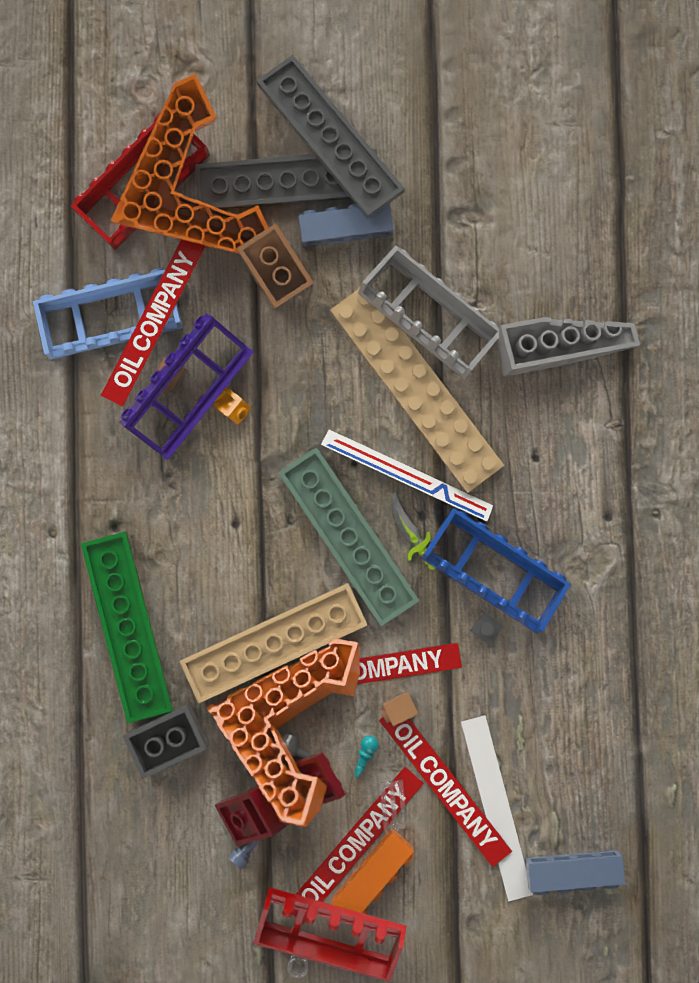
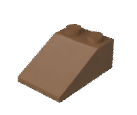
M276 223L237 248L273 309L314 283Z

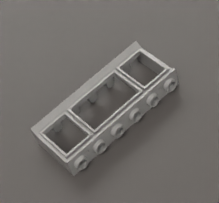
M396 245L362 282L358 291L361 297L464 380L499 338V327L496 323L485 318L477 308L464 301L460 294L453 292L441 279L433 276L424 265L417 263L410 257L408 252ZM390 264L411 281L392 303L386 300L387 295L384 292L378 293L371 288L372 284ZM416 286L461 321L442 344L438 336L434 335L432 337L422 329L423 324L421 322H413L404 314L405 310L400 306ZM466 326L487 342L469 366L458 358L459 353L452 350L450 352L447 349Z

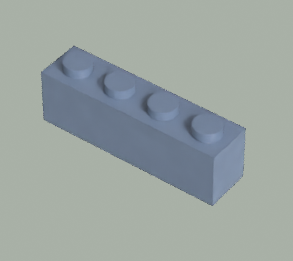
M390 203L369 219H367L356 204L348 206L347 209L340 210L339 207H330L324 212L307 210L302 215H299L303 248L393 236L394 231Z
M618 850L525 858L528 888L531 893L534 892L536 895H546L549 893L548 891L558 890L559 893L572 892V889L581 888L583 891L595 890V887L604 886L606 889H616L619 887L618 885L625 884L623 856Z

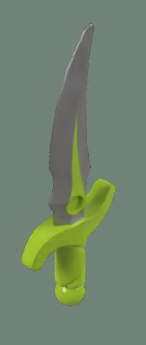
M393 493L392 508L396 523L401 533L406 536L407 542L413 547L408 553V560L411 561L412 555L415 552H418L420 556L423 555L427 549L426 546L430 541L431 534L428 531L425 540L422 541L418 528L404 512L396 493ZM425 562L426 565L428 564V568L430 570L436 569L429 563Z

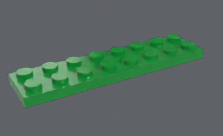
M127 531L81 543L127 723L172 712L173 706Z

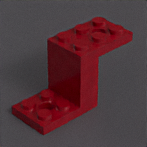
M323 752L295 761L302 775L317 777L327 786L322 804L339 800L346 795L340 780L336 777L329 760ZM258 784L245 793L221 800L215 804L236 846L272 837L289 825V823L281 821Z

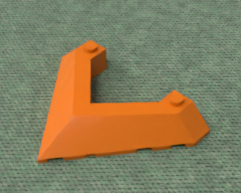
M196 73L174 83L110 222L239 254L238 247L269 228L258 205L236 215L174 192L194 132L215 123L217 119Z
M336 639L328 643L329 646L319 651L314 650L301 657L300 661L291 666L286 665L253 682L249 687H243L226 696L227 699L217 704L212 703L206 707L282 822L306 827L320 811L327 786L317 777L301 774L277 728L331 693L354 696L360 676L358 642Z

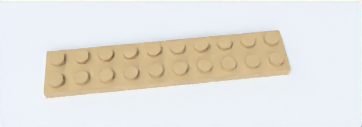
M359 289L333 307L330 312L466 493L470 492L502 468L504 464L403 330L358 294Z

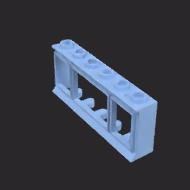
M164 268L153 269L151 273L145 275L141 273L132 274L128 279L124 280L111 279L106 281V284L99 286L97 284L86 285L84 289L78 291L74 289L65 290L61 295L57 296L43 295L39 297V300L33 301L44 354L50 359H55L129 341L136 326L86 338L79 305L134 292L139 317L141 318L145 310L141 290L157 287L165 272ZM176 303L173 309L174 318L168 319L161 333L184 328L178 303ZM72 307L79 340L53 346L46 313Z

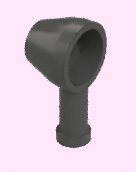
M286 732L281 736L293 757L304 759L315 755L298 748V737Z

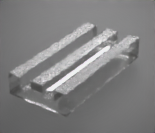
M403 780L380 782L384 830L407 828ZM394 787H399L402 823L398 824ZM385 788L390 790L393 824H388Z

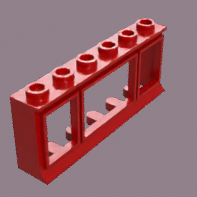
M160 114L156 116L154 123L148 129L140 132L138 139L132 145L124 148L122 155L116 161L108 164L105 172L100 177L92 180L89 188L84 193L76 196L71 205L72 209L114 250L137 228L120 224L119 229L109 237L86 214L104 196L118 206L120 199L110 190L137 164ZM193 134L191 144L197 150L185 159L175 190L195 171V164H202L210 156L207 146L195 134Z
M269 887L253 944L390 982L404 947L406 925ZM271 903L284 906L282 915L286 918L291 917L293 909L298 910L293 929L266 921ZM305 912H307L305 921L308 924L315 922L316 915L330 919L328 927L332 931L338 929L339 922L353 925L351 933L354 937H359L356 946L300 931ZM369 931L376 932L375 942L378 944L384 942L386 935L396 938L389 956L363 949Z

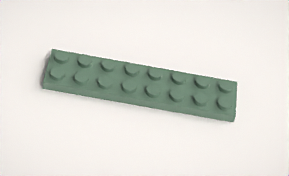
M317 447L278 472L380 626H383L420 601Z

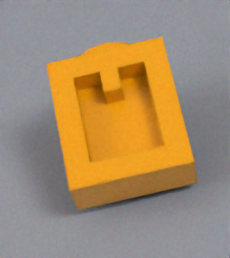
M227 387L212 404L237 425L246 418L251 409L249 404Z

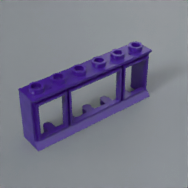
M208 314L200 316L195 321V328L190 334L183 336L176 352H172L167 356L164 361V367L152 375L150 378L151 383L148 387L142 389L135 397L136 402L131 408H126L120 417L119 423L166 460L172 456L254 352L214 319V317ZM213 327H216L240 348L236 355L227 362L224 370L197 348ZM193 354L219 376L213 380L209 389L204 395L200 396L197 404L181 420L156 399ZM151 405L178 425V428L170 434L169 439L162 448L134 427Z

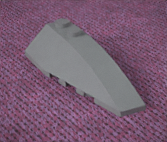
M542 317L500 325L498 357L503 376L507 377L580 362L640 346L634 323H599L592 320H555Z

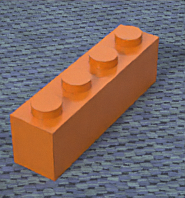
M391 828L333 896L331 905L366 914L368 912V905L372 901L376 902L382 896L384 886L395 881L399 875L397 871L402 865L407 866L414 857L412 854L414 852L413 846Z

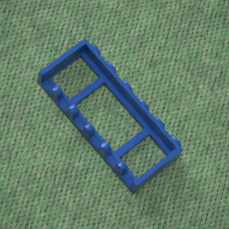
M453 508L421 556V559L534 633L543 632L571 586L566 581L567 578L558 572L553 573L548 570L547 565L538 559L534 561L527 556L528 553L522 548H514L508 544V540L502 535H494L488 531L489 528L482 522H474L465 511ZM450 522L473 537L455 566L432 552ZM479 541L527 572L510 601H507L461 571ZM533 576L556 591L539 620L516 606Z

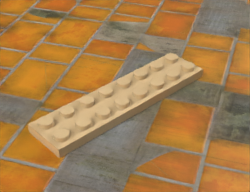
M346 583L180 660V664L198 703H201L361 629L368 624L349 583Z

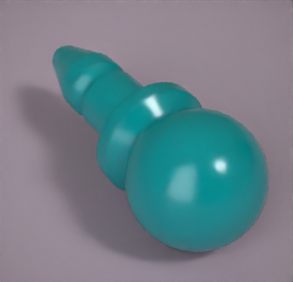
M366 736L361 741V749L358 751V754L361 756L355 767V778H358L364 772L368 759H373V754L379 748V742L374 736Z

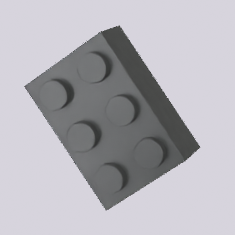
M191 703L123 735L142 779L202 752L210 745Z

